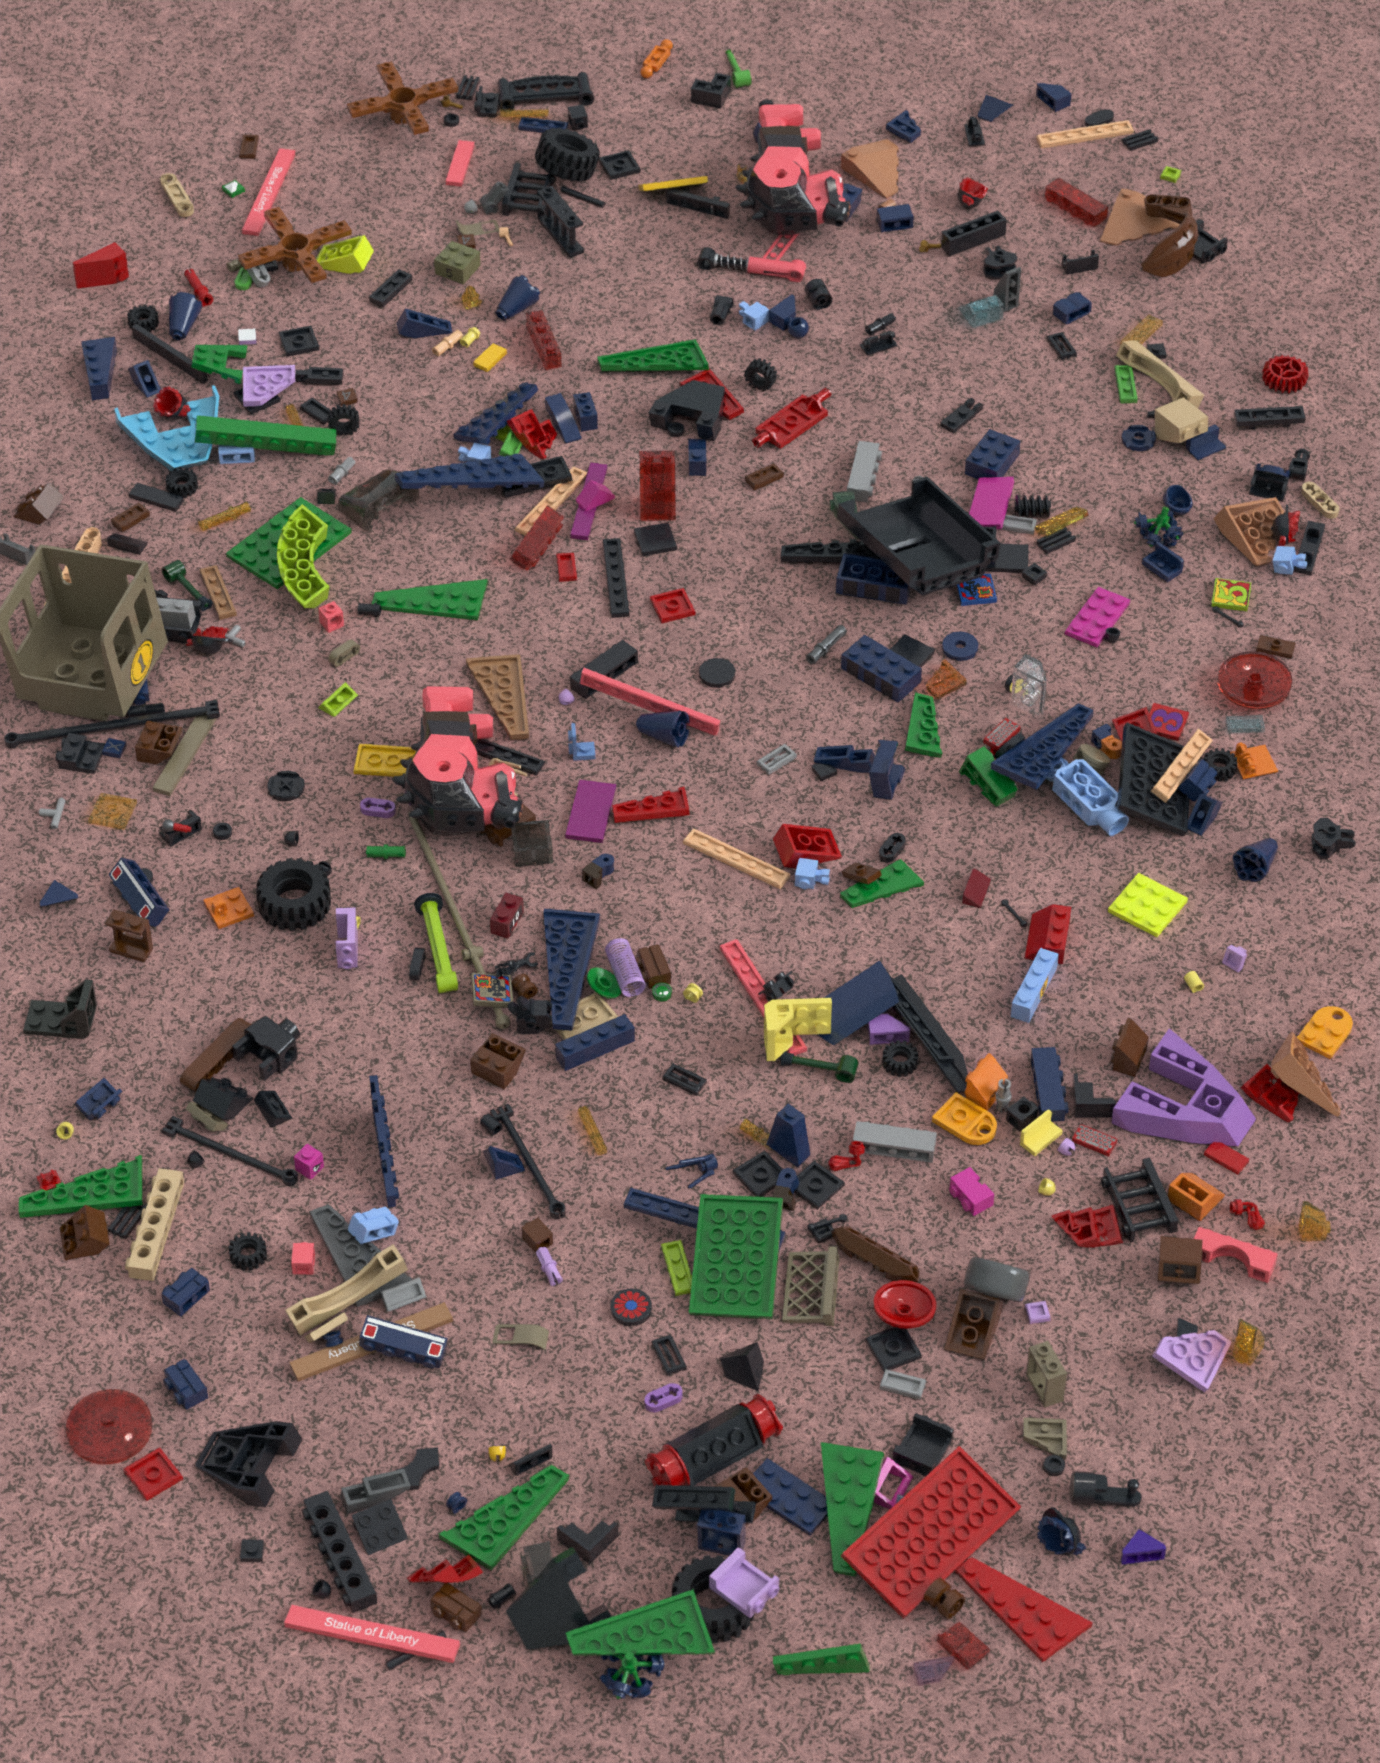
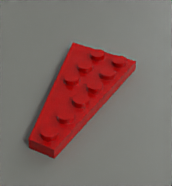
M973 1557L966 1560L955 1570V1573L1042 1662L1093 1625V1622Z

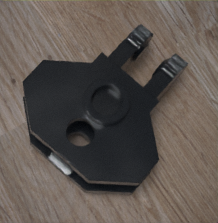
M996 246L995 251H992L991 248L985 249L986 258L984 259L983 268L985 277L1001 279L1005 272L1017 268L1015 263L1018 261V257L1015 253L1007 252L1005 249H1001L1000 246Z
M1320 818L1313 825L1314 833L1311 836L1312 851L1321 859H1329L1335 852H1339L1340 849L1353 848L1356 845L1353 839L1355 836L1352 829H1341L1340 825H1336L1329 818Z
M521 996L517 999V1003L513 1001L508 1003L507 1008L509 1012L516 1016V1031L519 1034H537L549 1028L552 1020L550 1015L552 1004L549 1001L533 1000L532 998L527 1000Z

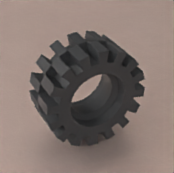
M144 304L143 307L138 305V308L134 306L133 309L129 310L127 317L130 329L135 324L140 325L149 332H151V329L154 331L155 327H158V312L155 307L152 308L151 305L147 307V304Z
M758 358V360L754 359L744 372L745 381H749L748 385H753V388H758V390H769L778 376L776 375L777 370H774V366H770V362L766 363L765 359L761 361V358Z
M342 404L343 407H340V405H337V408L333 407L332 411L330 410L328 414V427L336 429V435L339 433V436H342V434L348 435V433L353 435V431L357 432L360 424L358 410L356 411L355 407L351 409V405L346 407V404ZM349 419L347 422H340L338 420Z
M179 468L180 470L173 469L174 472L170 471L169 475L167 474L165 478L167 492L184 496V498H187V495L192 496V492L196 493V489L198 490L196 473H193V470L189 471L188 468H185V470L183 468ZM182 481L187 482L185 484H176Z
M1215 748V751L1209 750V753L1207 752L1203 759L1209 764V767L1217 771L1214 779H1218V782H1222V779L1228 781V778H1233L1237 768V757H1235L1234 753L1230 754V750L1225 752L1224 748H1221V751L1218 748ZM1214 763H1223L1226 766L1217 767L1214 765Z
M896 1040V1044L893 1041L890 1042V1046L887 1044L883 1050V1068H886L887 1073L891 1071L893 1076L897 1073V1077H901V1074H904V1077L908 1076V1072L912 1074L914 1070L916 1071L919 1053L917 1048L913 1047L912 1043L907 1045V1041L904 1040L903 1043H900V1040ZM902 1055L907 1057L908 1060L898 1062L893 1057Z
M247 1232L246 1236L241 1233L240 1238L236 1235L234 1241L231 1240L229 1246L231 1263L237 1269L241 1267L243 1271L246 1268H249V1271L253 1270L252 1267L255 1266L257 1269L259 1264L263 1265L264 1260L267 1259L266 1243L263 1237H258L256 1233L251 1236V1232ZM250 1247L256 1250L251 1255L240 1254L244 1248Z

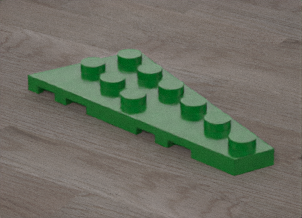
M696 339L597 357V363L601 371L709 370V364Z
M488 579L375 592L372 604L377 602L381 604L382 610L478 620Z
M821 1442L834 1573L856 1577L857 1572L841 1555L867 1531L884 1453Z
M551 1464L530 1477V1480L525 1484L517 1485L512 1488V1492L505 1496H499L475 1511L473 1516L464 1521L460 1520L452 1529L439 1533V1539L466 1556L470 1555L474 1561L492 1571L568 1482L569 1475Z
M693 1590L566 1632L573 1656L625 1655L627 1652H631L633 1655L715 1654Z

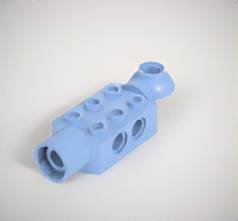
M1061 758L1046 777L1047 780L1053 782L1052 790L1088 826L1099 825L1109 836H1114L1121 832L1128 824L1129 817L1123 811L1117 809L1118 792L1084 759L1075 760L1069 764L1067 760Z

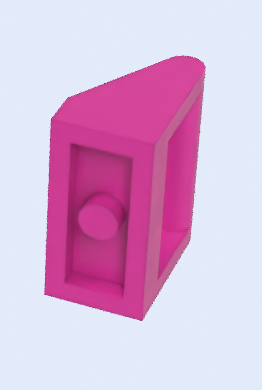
M889 1457L883 1459L873 1503L891 1509L896 1504L897 1495L905 1494L913 1476ZM888 1473L903 1478L892 1500H889L879 1492Z

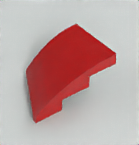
M530 409L507 421L519 441L533 455L542 460L546 458L544 453L546 449L551 448L552 442L557 436L549 419L539 423L533 410Z
M1266 1064L1240 1088L1253 1101L1282 1120L1290 1123L1294 1118L1293 1113L1300 1093L1285 1084L1280 1078L1277 1079L1271 1072L1272 1068ZM1273 1079L1277 1081L1275 1084L1272 1083Z
M1113 1204L1094 1211L1092 1207L1074 1213L1066 1210L1052 1215L1053 1220L1079 1247L1093 1248L1123 1243ZM1100 1236L1104 1238L1106 1241L1101 1242Z
M467 1555L453 1566L447 1559L430 1571H427L423 1566L407 1577V1580L413 1583H455L477 1577L483 1571L471 1556Z

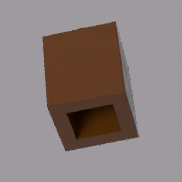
M539 1218L529 1221L521 1227L522 1239L535 1253L540 1247L548 1248L553 1245V1233Z

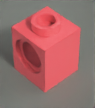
M334 601L318 608L319 622L328 633L344 626L343 611Z
M293 1243L292 1273L313 1275L315 1262L314 1243Z

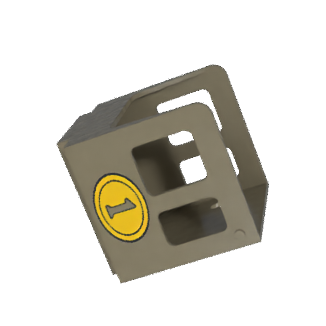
M40 544L0 607V643L17 699L37 702L39 709L100 721H107L110 715L124 717L168 642L146 561ZM60 563L67 566L72 583H68L63 579ZM39 573L46 597V604L37 617L30 586ZM128 574L134 576L130 585L127 577ZM22 600L29 623V632L16 651L8 622Z

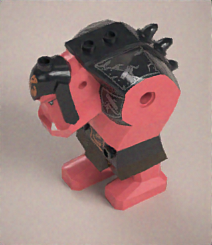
M799 104L762 105L759 108V123L762 126L760 127V132H758L759 154L750 158L751 161L755 162L752 168L742 170L743 176L747 177V182L735 186L738 192L744 193V196H747V200L742 201L740 206L746 209L750 208L754 212L751 218L754 221H759L769 233L774 235H793L806 230H817L818 224L822 223L841 227L847 221L851 209L850 201H846L842 197L843 178L839 173L832 169L813 175L809 173V161L806 155L808 151L821 148V131L817 128H799L800 125H803L804 118L803 107Z
M427 686L423 689L422 694L423 708L426 712H423L421 717L420 741L411 745V749L416 752L409 760L402 759L400 761L401 765L406 768V772L402 776H394L392 778L396 785L402 786V789H405V794L398 796L396 800L401 804H409L413 808L409 816L419 818L425 828L436 835L451 836L470 831H484L485 825L492 823L505 826L506 828H513L515 823L520 820L523 812V800L518 799L514 794L516 778L513 768L503 762L478 768L475 744L478 739L493 737V717L489 714H468L466 712L473 710L474 703L473 690L469 687Z

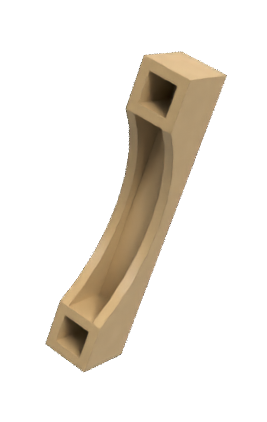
M1136 340L1122 342L1116 355L1119 359L1159 382L1169 392L1172 401L1184 397L1196 408L1199 407L1204 394Z
M393 1244L376 1254L362 1270L343 1284L323 1294L303 1299L285 1311L301 1336L408 1270L407 1266Z

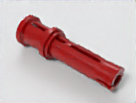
M189 268L190 272L187 269L184 275L194 289V296L202 302V307L211 305L214 298L208 293V288L202 285L193 269Z

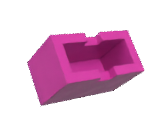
M969 1167L950 1178L949 1191L954 1198L957 1197L961 1201L965 1211H969L975 1216L994 1205V1193L985 1183L981 1185L978 1182L980 1177Z

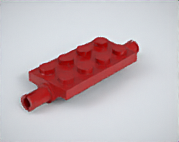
M823 388L817 394L809 397L802 394L755 428V433L758 436L752 439L753 445L760 448L769 441L779 449H782L828 416V410L822 406V402L831 397L829 389Z

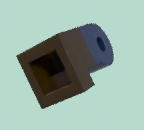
M605 853L595 858L582 869V881L597 890L601 886L602 878L613 873L614 857L611 854Z
M785 1168L780 1172L772 1196L783 1198V1209L792 1211L795 1210L796 1206L793 1193L799 1186V1179L794 1169Z

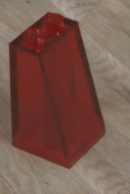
M675 450L639 451L640 521L676 520Z

